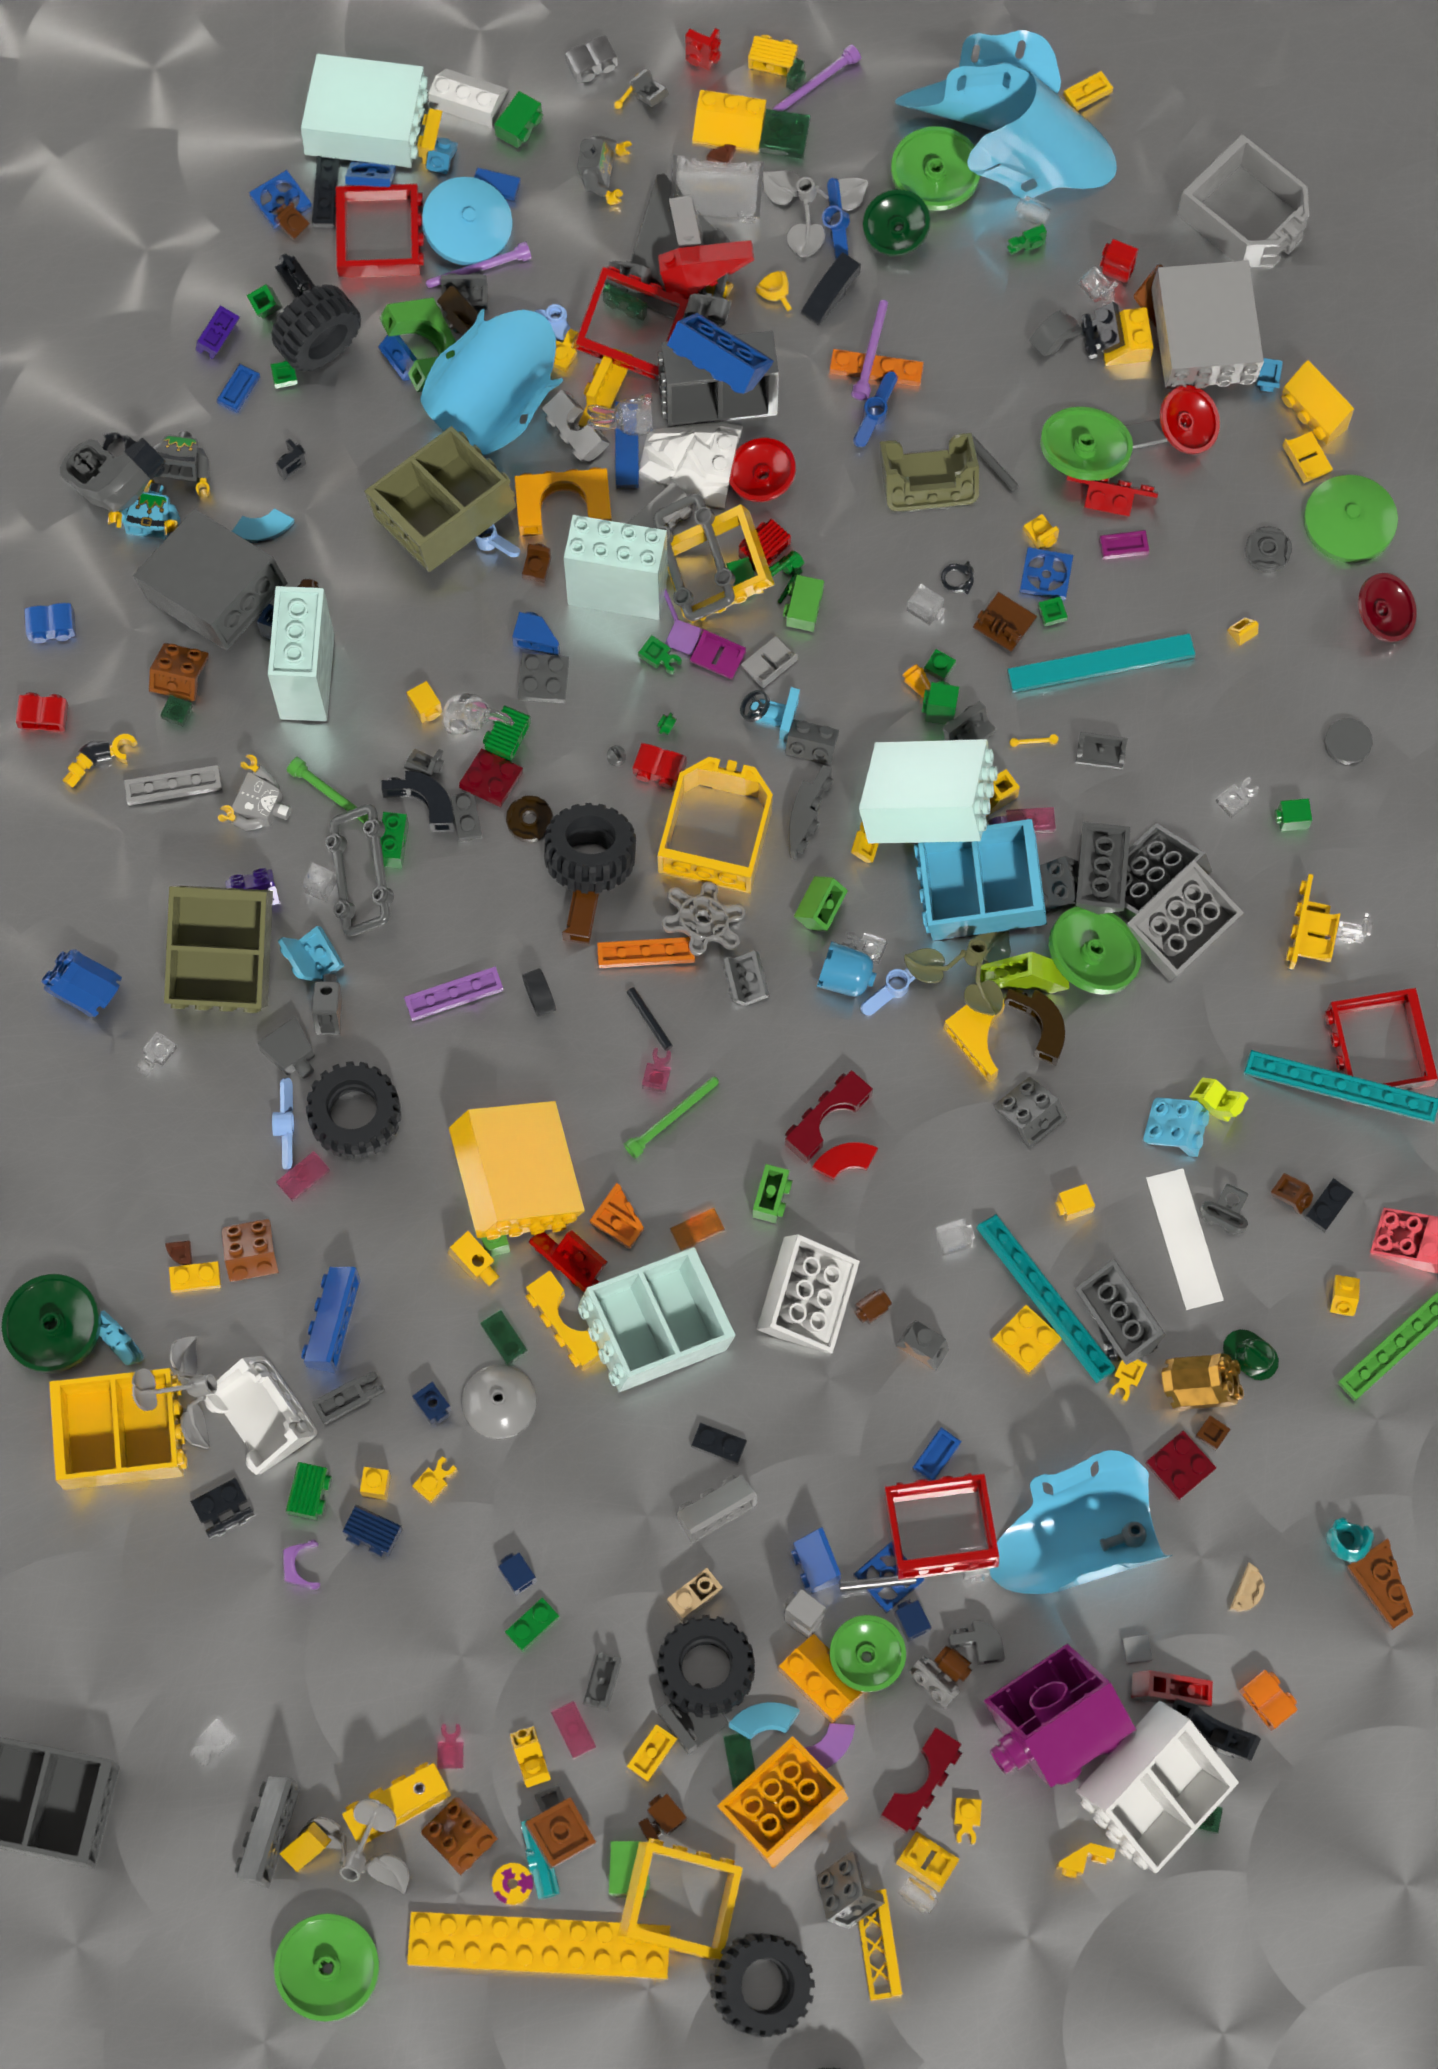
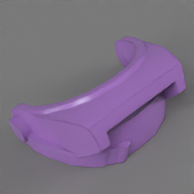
M309 1540L307 1543L294 1545L283 1550L284 1582L310 1588V1590H318L320 1583L307 1582L297 1574L295 1568V1558L298 1552L305 1548L318 1547L316 1540Z

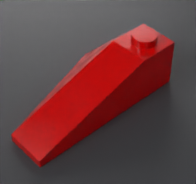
M751 240L683 247L658 255L660 274L666 292H678L684 295L686 300H689L690 294H699V291L708 285L713 287L718 283L717 279L725 274L732 275L755 260Z

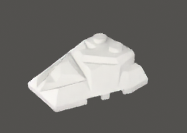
M715 422L648 430L639 474L662 486H669L674 482L686 494H699L702 496L706 507L725 511L729 493V480L736 449L739 448L743 426Z

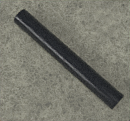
M635 987L630 988L626 993L665 1051L673 1047L672 1043Z

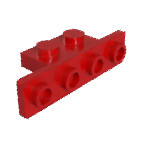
M1068 475L1066 479L1089 484L1085 508L1130 517L1134 494L1158 498V492L1154 491L1155 487L1141 484V488L1131 486L1132 482L1118 480L1117 484L1109 482V478L1089 481L1076 479Z
M573 1230L566 1233L559 1245L545 1232L537 1234L529 1240V1243L538 1253L542 1254L557 1270H560L570 1279L572 1284L583 1292L588 1287L601 1283L597 1280V1277L608 1262Z

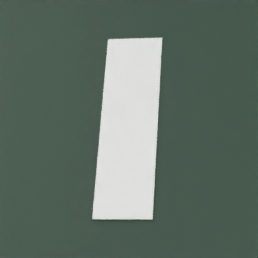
M1184 1169L1147 1177L1148 1187L1186 1310L1224 1301Z

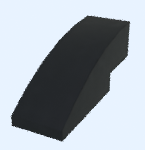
M842 252L808 298L801 310V314L819 326L845 296L846 289L860 274L861 264Z

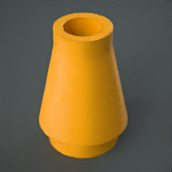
M915 664L904 672L902 676L905 679L904 682L924 700L925 690H930L931 684L923 667L920 668L918 664Z

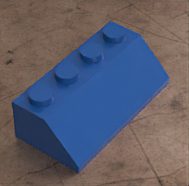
M699 313L679 320L667 343V346L672 348L676 355L691 360L695 367L705 369L711 373L714 379L724 381L730 385L733 391L740 394L753 390L774 362Z
M330 1267L328 1274L323 1275L321 1288L324 1290L322 1297H318L314 1308V1311L317 1312L316 1319L310 1322L308 1335L311 1336L308 1345H304L301 1356L308 1368L334 1374L336 1372L360 1284V1277L355 1267Z

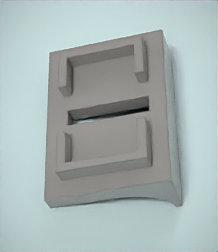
M775 636L744 661L741 667L763 689L798 660V654L790 651ZM763 655L776 666V670L762 658Z

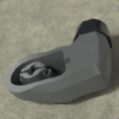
M144 438L138 440L127 448L123 455L117 457L104 450L97 440L90 439L77 445L64 458L60 467V476L91 504L111 512H117L133 505L143 493L148 482L154 477L163 474L165 470L163 465L166 461Z

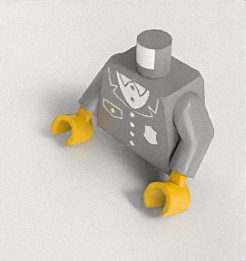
M246 755L250 759L251 764L248 766L245 762H241V767L245 770L251 769L252 773H247L232 807L225 805L220 808L226 812L227 817L220 814L218 820L221 822L230 820L231 824L245 831L260 829L263 826L270 827L275 816L287 820L291 807L281 803L283 796L280 786L266 769L260 764L257 765V758L254 755Z

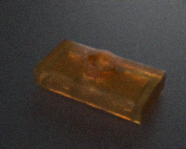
M714 1208L670 1228V1232L680 1252L725 1231Z

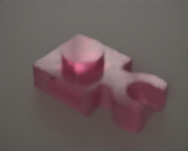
M655 1048L652 1054L654 1064L647 1063L642 1088L666 1093L671 1068L665 1067V1065L671 1060V1051H667L665 1058H659L657 1056L658 1048Z
M442 1724L441 1733L445 1738V1742H438L437 1769H463L464 1743L457 1742V1738L461 1734V1727L459 1724H456L455 1733L448 1734L446 1732V1724Z

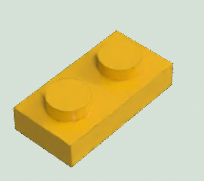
M1100 71L1064 90L1063 96L1068 104L1078 111L1112 93L1113 86L1103 72Z
M218 1261L169 1267L172 1293L221 1288L220 1265Z
M656 1724L627 1765V1768L646 1782H649L676 1743L677 1738Z

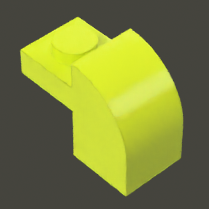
M1201 1078L1189 1096L1193 1101H1198L1205 1107L1209 1114L1226 1122L1231 1117L1236 1118L1243 1111L1244 1104L1248 1100V1097L1243 1092L1228 1091L1217 1079Z

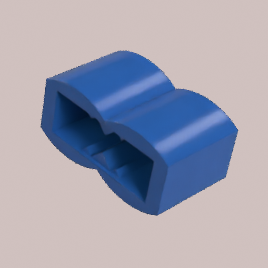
M71 603L32 606L24 609L26 636L29 641L41 644L52 638L58 641H66L70 637L76 636L74 609Z

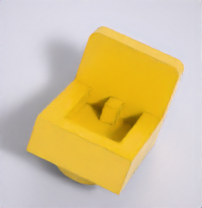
M1335 1274L1333 1299L1330 1306L1331 1313L1347 1316L1355 1315L1359 1302V1278Z

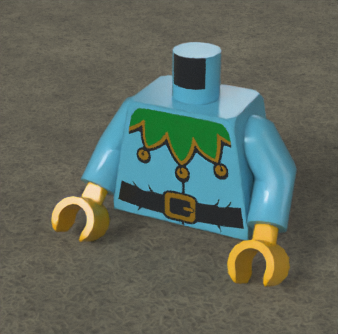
M151 483L149 492H143L133 505L125 510L109 512L108 525L117 523L116 527L121 528L123 522L126 534L166 540L170 532L180 525L181 518L176 506L170 503L169 497L162 495L164 487L158 483Z

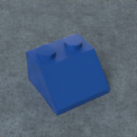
M823 1527L793 1543L794 1550L790 1552L795 1565L800 1564L803 1574H800V1578L805 1589L809 1588L811 1594L839 1584L841 1573Z

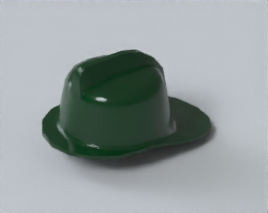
M1243 1329L1233 1331L1226 1337L1223 1343V1352L1230 1355L1232 1360L1238 1361L1240 1370L1254 1380L1261 1381L1269 1379L1275 1374L1278 1369L1279 1358L1277 1352L1269 1343L1257 1334Z

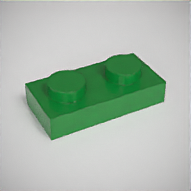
M542 1597L509 1627L505 1634L523 1652L560 1616Z

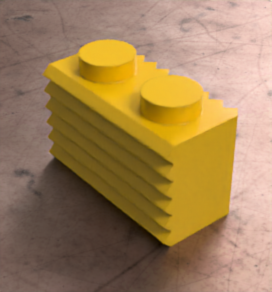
M755 35L748 56V68L790 78L798 55V45L790 40L779 41L774 40L768 35Z

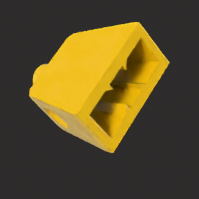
M469 1231L449 1248L448 1255L474 1281L480 1277L490 1287L500 1277L491 1267L494 1259ZM478 1259L482 1265L477 1267L472 1263V1260Z

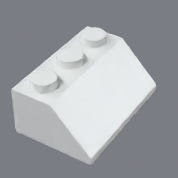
M444 69L435 76L428 92L429 104L432 109L443 110L445 113L493 128L508 89Z

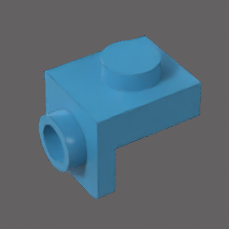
M437 137L435 149L428 151L426 168L431 171L447 174L449 172L450 160L457 151L458 143L447 138Z
M1263 358L1264 363L1255 385L1260 386V391L1273 392L1274 388L1278 389L1280 387L1279 382L1283 361Z

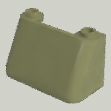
M971 433L955 435L949 440L948 450L903 454V448L899 442H880L887 505L891 510L907 511L968 505L978 499L979 464Z

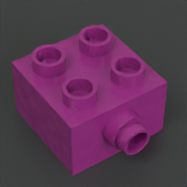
M1069 1644L1064 1645L983 1700L1003 1737L997 1740L999 1745H995L990 1750L991 1756L1001 1771L1007 1774L1013 1771V1768L1019 1771L1028 1765L1050 1788L1056 1784H1067L1075 1780L1080 1775L1082 1766L1098 1755L1111 1754L1127 1735L1136 1730L1111 1682Z

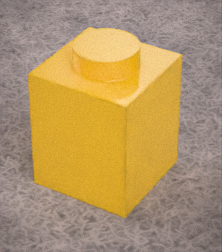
M427 681L406 692L408 702L421 723L427 720L433 721L442 713L441 703Z
M1087 1184L1060 1192L1057 1202H1055L1059 1216L1063 1215L1066 1222L1092 1213L1095 1208Z
M364 1467L360 1486L362 1497L387 1501L391 1481L389 1470Z

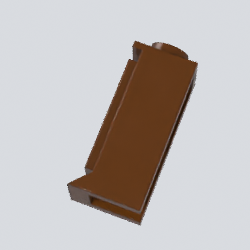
M580 890L573 891L567 929L562 932L563 940L590 944L599 893L588 892V894H584Z

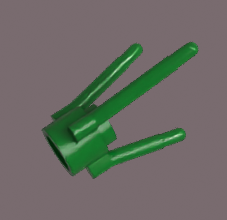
M794 550L769 567L772 577L781 570L787 575L793 574L778 599V604H781L787 596L790 583H794L796 576L803 573L801 567L804 565V560Z

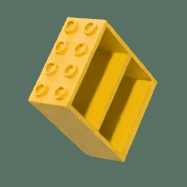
M556 1101L468 1109L449 1127L477 1238L487 1237V1240H494L502 1235L517 1237L526 1232H530L531 1235H537L551 1229L552 1232H560L565 1230L568 1224L575 1222L577 1217L585 1211Z
M170 1368L150 1370L155 1378V1389L181 1386L178 1376L174 1375ZM135 1372L50 1381L55 1477L57 1483L63 1490L183 1477L184 1469L188 1468L187 1456L182 1449V1444H186L180 1424L184 1411L178 1399V1396L182 1395V1390L156 1394L157 1407L150 1411H144L136 1405L132 1395V1378Z

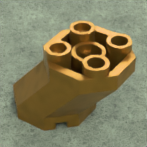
M1219 1353L1205 1356L1177 1357L1167 1359L1164 1363L1168 1365L1161 1372L1164 1393L1167 1397L1173 1398L1174 1402L1170 1403L1173 1409L1184 1411L1188 1409L1236 1405L1238 1400L1244 1397V1390L1239 1381L1240 1365L1237 1360H1232L1230 1355Z

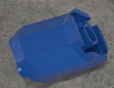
M75 949L70 950L68 953L62 951L55 959L56 965L53 970L48 971L41 981L45 985L44 990L49 994L82 1011L89 1017H96L99 1014L96 1009L99 1006L104 1009L109 1004L120 986L116 981H121L122 977Z

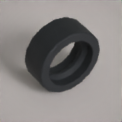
M538 968L523 974V982L536 1015L540 1017L556 1011L551 991L542 970Z

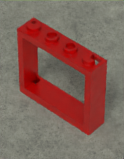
M391 184L390 187L336 186V254L339 278L420 275V266H424V253H420V246H424V235L419 230V226H422V212H419V206H423V192H418L417 184ZM411 199L412 258L348 260L347 202Z
M603 267L599 273L573 348L599 359H602L603 356L611 358L612 364L659 381L658 365L656 366L585 338L605 280H611L678 307L666 342L669 341L677 322L682 320L689 300L684 299V295L672 291L669 293L664 291L663 287L658 284L650 283L648 285L641 282L642 279L635 275L626 276L620 274V270L615 267Z
M1416 988L1330 1003L1327 1011H1325L1327 1025H1331L1333 1033L1330 1034L1331 1044L1333 1048L1336 1047L1337 1049L1336 1066L1338 1070L1342 1071V1074L1353 1076L1339 1014L1404 1004L1422 1077L1383 1084L1404 1090L1435 1085L1438 1077Z
M968 1473L963 1477L955 1478L944 1476L939 1480L932 1481L920 1479L914 1483L903 1484L897 1482L894 1486L885 1487V1502L898 1580L999 1567L1000 1557L985 1474L971 1475V1473ZM978 1492L988 1549L911 1560L903 1559L895 1502Z

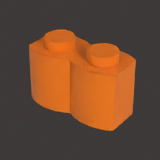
M1263 1670L1242 1687L1239 1692L1256 1711L1264 1724L1273 1731L1298 1710L1295 1706L1297 1701L1289 1692L1284 1693L1279 1687L1280 1680L1273 1672L1270 1671L1268 1673L1266 1670Z

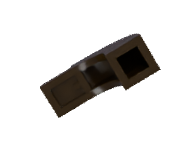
M1009 989L1004 1004L1028 1014L1039 1025L1041 1038L1036 1047L1034 1057L1056 1066L1065 1041V1025L1059 1009L1050 998L1038 990L1034 991L1031 998L1022 990Z

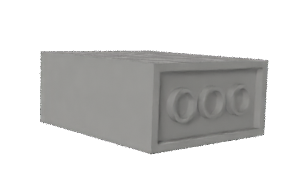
M1249 260L1158 267L1151 290L1165 389H1175L1180 386L1186 387V385H1192L1196 388H1205L1208 385L1224 387L1232 383L1248 385L1256 382L1264 359Z

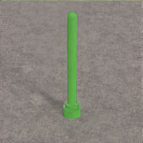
M295 757L287 767L286 771L290 775L304 778L346 811L358 808L311 773L306 766V762L301 758ZM363 815L357 819L365 823L368 821V815Z
M711 1077L639 1138L636 1136L634 1139L630 1138L623 1144L627 1152L633 1158H638L644 1153L643 1149L646 1148L645 1145L715 1088L719 1084L718 1078Z

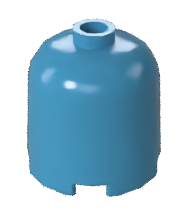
M831 941L817 987L847 996H860L866 991L867 986L873 987L877 974L872 972L873 961L869 955Z

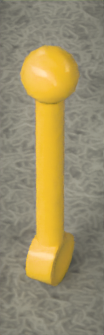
M632 86L628 88L620 100L615 101L614 107L616 109L622 108V103L633 91Z
M1052 734L1048 738L1021 740L1012 738L1009 743L1012 747H1016L1018 744L1044 742L1055 745L1059 738L1057 735Z

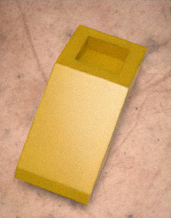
M534 1726L511 1733L510 1738L526 1788L551 1780Z
M1089 1843L1059 1861L1056 1869L1062 1870L1061 1875L1076 1878L1077 1875L1081 1876L1084 1873L1087 1856L1092 1857V1862L1106 1865L1107 1861H1113L1116 1849Z

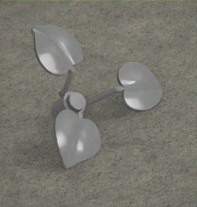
M788 170L764 171V189L768 198L773 203L778 205L789 204L793 196H799L800 200L804 202L806 224L798 223L789 229L787 233L789 247L799 257H807L816 253L824 243L825 232L820 224L810 225L809 203L814 201L817 192L828 201L829 196L820 189L819 185L815 186L814 181L809 177L800 179L797 173ZM861 178L838 179L842 209L850 211L857 208L864 199L868 181Z
M183 1337L172 1344L170 1361L172 1367L179 1371L180 1377L186 1380L190 1379L187 1385L155 1389L156 1382L150 1370L143 1368L137 1370L133 1375L132 1395L140 1409L150 1411L157 1407L156 1394L187 1389L190 1396L197 1398L187 1405V1412L182 1413V1433L190 1444L202 1448H210L204 1414L197 1403L206 1400V1395L214 1394L217 1391V1381L212 1374L196 1375L197 1337Z
M364 1799L357 1803L354 1809V1818L357 1822L367 1825L358 1849H354L347 1853L346 1835L341 1833L340 1825L329 1818L314 1817L299 1832L301 1834L314 1821L331 1839L327 1848H342L340 1875L345 1880L355 1882L359 1880L361 1873L364 1874L368 1870L370 1876L375 1880L396 1888L402 1894L405 1893L409 1883V1870L402 1859L386 1853L381 1855L380 1858L373 1856L366 1862L365 1854L362 1852L371 1828L380 1832H388L395 1827L397 1821L395 1813L387 1805L381 1804V1802L374 1799Z

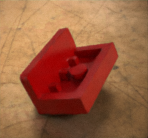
M689 28L685 35L686 60L694 66H700L707 70H710L713 64H717L721 57L720 30L715 28L711 36L707 37Z

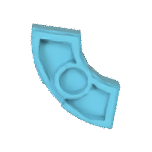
M274 508L268 515L261 518L242 516L232 532L250 543H259V541L275 539L283 535L292 527L295 521L292 517Z
M767 1702L756 1704L738 1713L730 1721L729 1728L750 1740L757 1733L765 1730H778L786 1733L799 1715L800 1710L783 1703Z

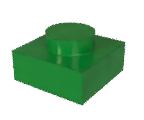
M287 361L270 364L275 389L298 384L295 369Z
M1061 596L1038 602V609L1045 627L1067 621L1068 616Z
M935 649L925 665L924 671L941 681H945L955 666L956 660Z

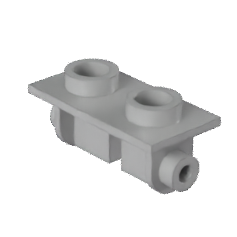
M923 1656L909 1671L914 1680L922 1685L931 1694L932 1698L944 1708L960 1693L957 1689L959 1686L946 1674L941 1679L937 1677L941 1670L937 1668V1665L930 1657L927 1659Z

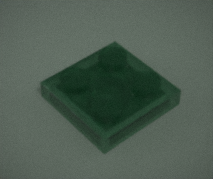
M766 109L759 153L803 159L811 115Z

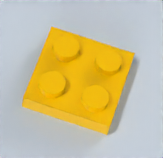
M1025 1305L992 1339V1342L1029 1375L1057 1346L1062 1338L1031 1308Z

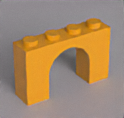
M593 467L589 470L580 471L569 469L566 472L546 471L543 474L523 473L520 476H515L520 536L543 535L542 505L548 496L558 491H571L578 494L586 503L588 517L612 521L607 468Z

